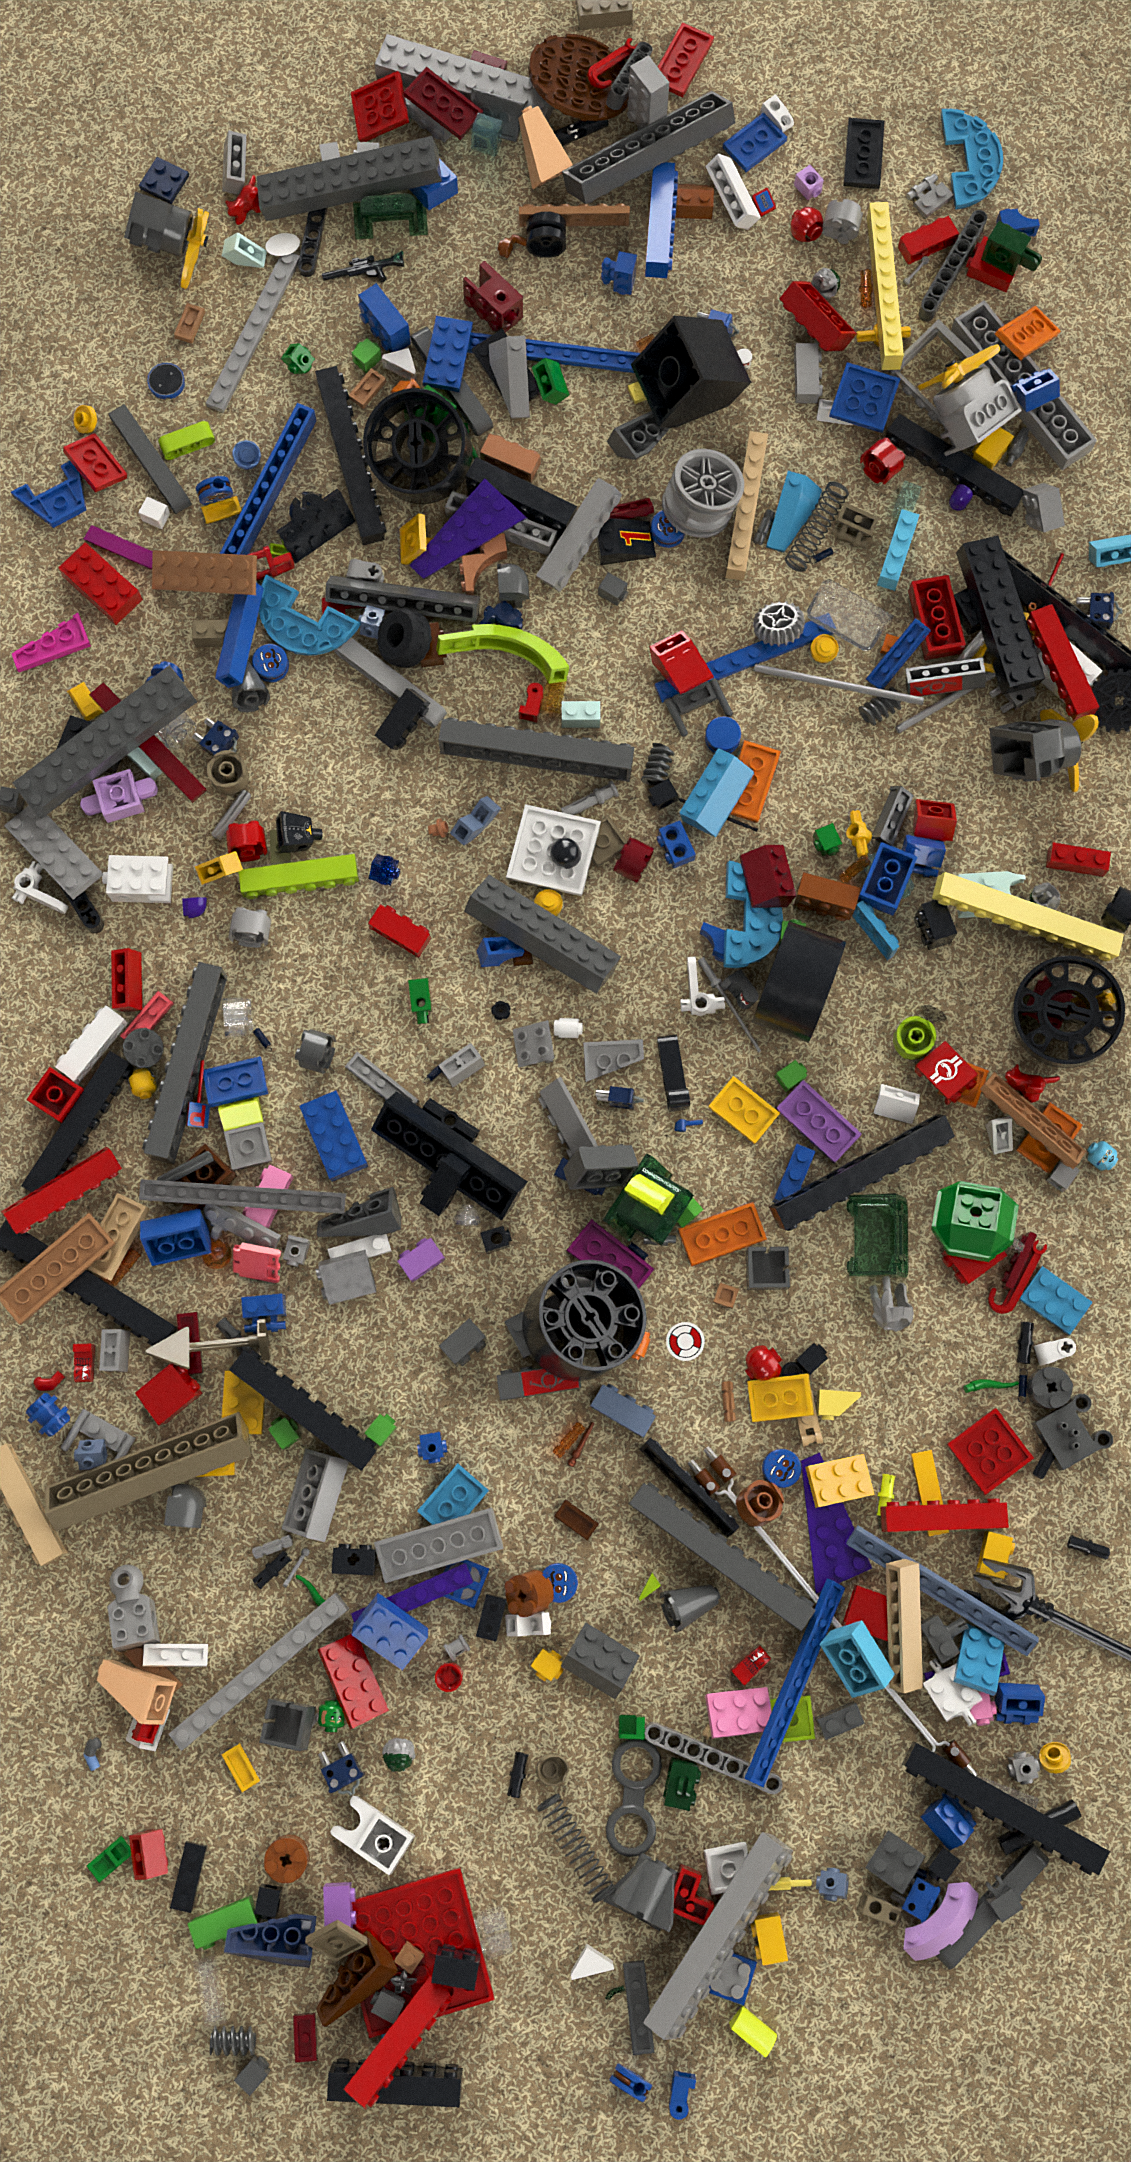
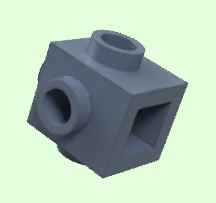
M366 606L364 614H360L358 622L361 624L360 635L378 639V631L382 621L385 619L384 609Z
M104 1439L79 1441L78 1448L74 1450V1460L78 1462L79 1470H90L106 1463L108 1454Z
M827 1868V1871L821 1870V1876H817L816 1889L819 1890L821 1896H824V1900L837 1902V1898L847 1900L849 1876L840 1873V1870L836 1868Z

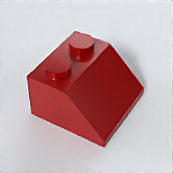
M916 799L913 835L927 839H936L942 842L953 841L957 822L954 803Z

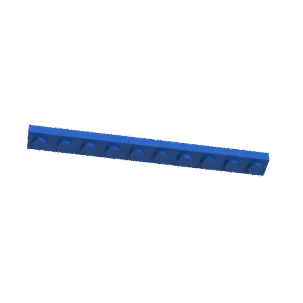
M472 332L468 353H472L471 349L492 335ZM526 339L527 360L540 362L546 357L564 365L634 373L631 363L640 354Z
M827 614L805 623L803 633L800 634L799 639H794V643L788 642L787 646L785 644H780V646L774 644L771 646L770 643L764 644L763 641H760L706 664L716 680H720L755 666V664H760L812 643L819 635H832L836 632V629ZM667 679L654 684L662 703L666 699L679 694Z
M826 1579L814 1608L816 1611L809 1620L744 1778L763 1788L821 1649L820 1643L828 1632L845 1587L830 1579Z

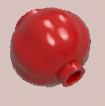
M804 207L793 213L791 233L797 241L811 242L821 236L823 216L819 210L812 207Z
M765 1345L755 1346L746 1355L747 1369L745 1372L751 1380L766 1381L779 1377L782 1370L779 1363L782 1359L773 1347L768 1350Z

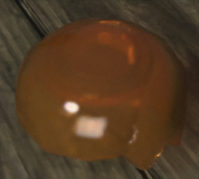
M217 1239L215 1242H211L212 1253L202 1255V1260L207 1267L215 1270L222 1269L230 1263L232 1249L227 1241L224 1242L221 1239Z

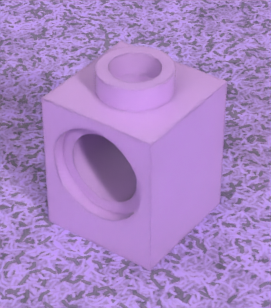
M808 165L796 174L794 186L808 201L812 197H817L822 192L824 180L811 165Z

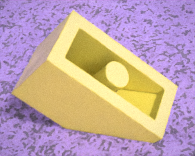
M818 1390L817 1415L822 1416V1420H834V1417L840 1416L861 1397V1392Z

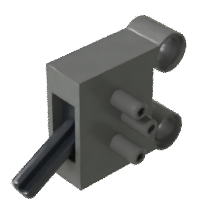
M1074 1395L1068 1403L1031 1423L1046 1448L1033 1471L1035 1477L1044 1479L1053 1461L1058 1470L1062 1471L1094 1452L1109 1448L1113 1444V1436L1109 1431L1099 1430L1090 1436L1077 1413L1086 1412L1091 1407V1399L1088 1395ZM1078 1398L1082 1399L1084 1402V1406L1082 1409H1079L1076 1406V1400ZM1100 1434L1106 1439L1104 1445L1098 1443V1436Z

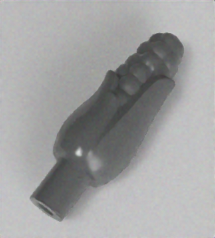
M1023 427L1017 436H1014L1012 443L1008 447V458L1005 464L1009 467L1023 453L1026 442L1029 439V429L1027 427Z

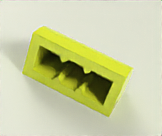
M258 1097L218 1106L224 1131L263 1122Z
M641 1174L633 1177L624 1189L630 1197L660 1215L663 1214L675 1195Z
M742 2005L729 2022L730 2027L766 2058L774 2046L777 2033Z

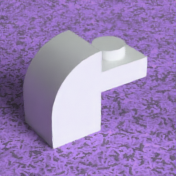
M540 1612L529 1617H520L516 1614L505 1615L507 1636L551 1634L549 1612Z

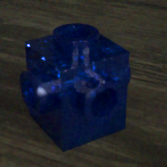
M377 854L371 863L369 879L381 885L391 886L395 879L398 880L401 869L398 868L399 860L391 856Z

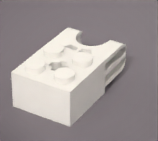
M352 1796L350 1805L360 1815L359 1826L351 1831L342 1826H333L330 1832L335 1838L353 1849L360 1856L386 1874L391 1875L415 1835L360 1797ZM388 1838L390 1845L383 1849L380 1839Z

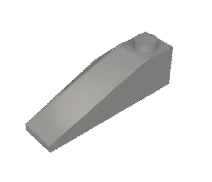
M525 336L505 337L489 344L490 366L511 419L530 418Z

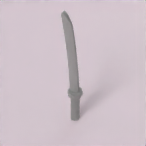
M704 957L699 959L698 963L709 978L712 989L717 988L722 997H724L727 1005L759 1053L761 1051L721 988L722 980L717 978Z

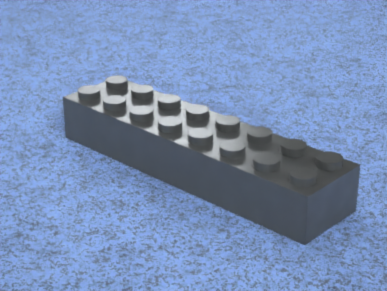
M488 875L470 895L464 910L470 916L596 994L614 973L621 958L620 955L491 875Z

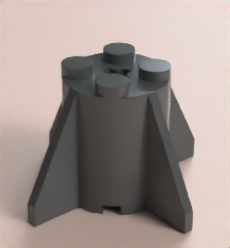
M640 1853L635 1866L615 1884L616 1889L604 1898L603 1901L629 1915L635 1916L658 1931L663 1929L670 1932L673 1925L674 1885L679 1872L669 1868L667 1864L657 1859L654 1861L646 1854Z

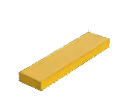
M932 1450L911 1454L921 1505H927V1501L939 1500L940 1505L943 1504ZM949 1530L927 1531L928 1536L949 1533Z

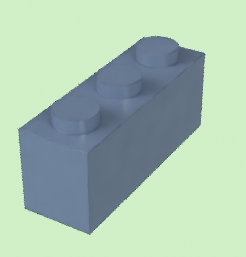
M609 1383L607 1386L602 1385L590 1407L644 1438L656 1417L653 1414L654 1410L646 1405L640 1407L635 1404L636 1399L628 1394L625 1396L617 1393L619 1389Z

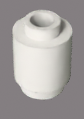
M560 1018L554 1021V1036H559V1038H578L579 1035H582L583 1023H579V1019Z

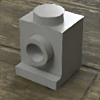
M288 1235L283 1259L287 1261V1265L298 1267L299 1264H305L310 1246L308 1239ZM298 1248V1254L293 1255L292 1249Z

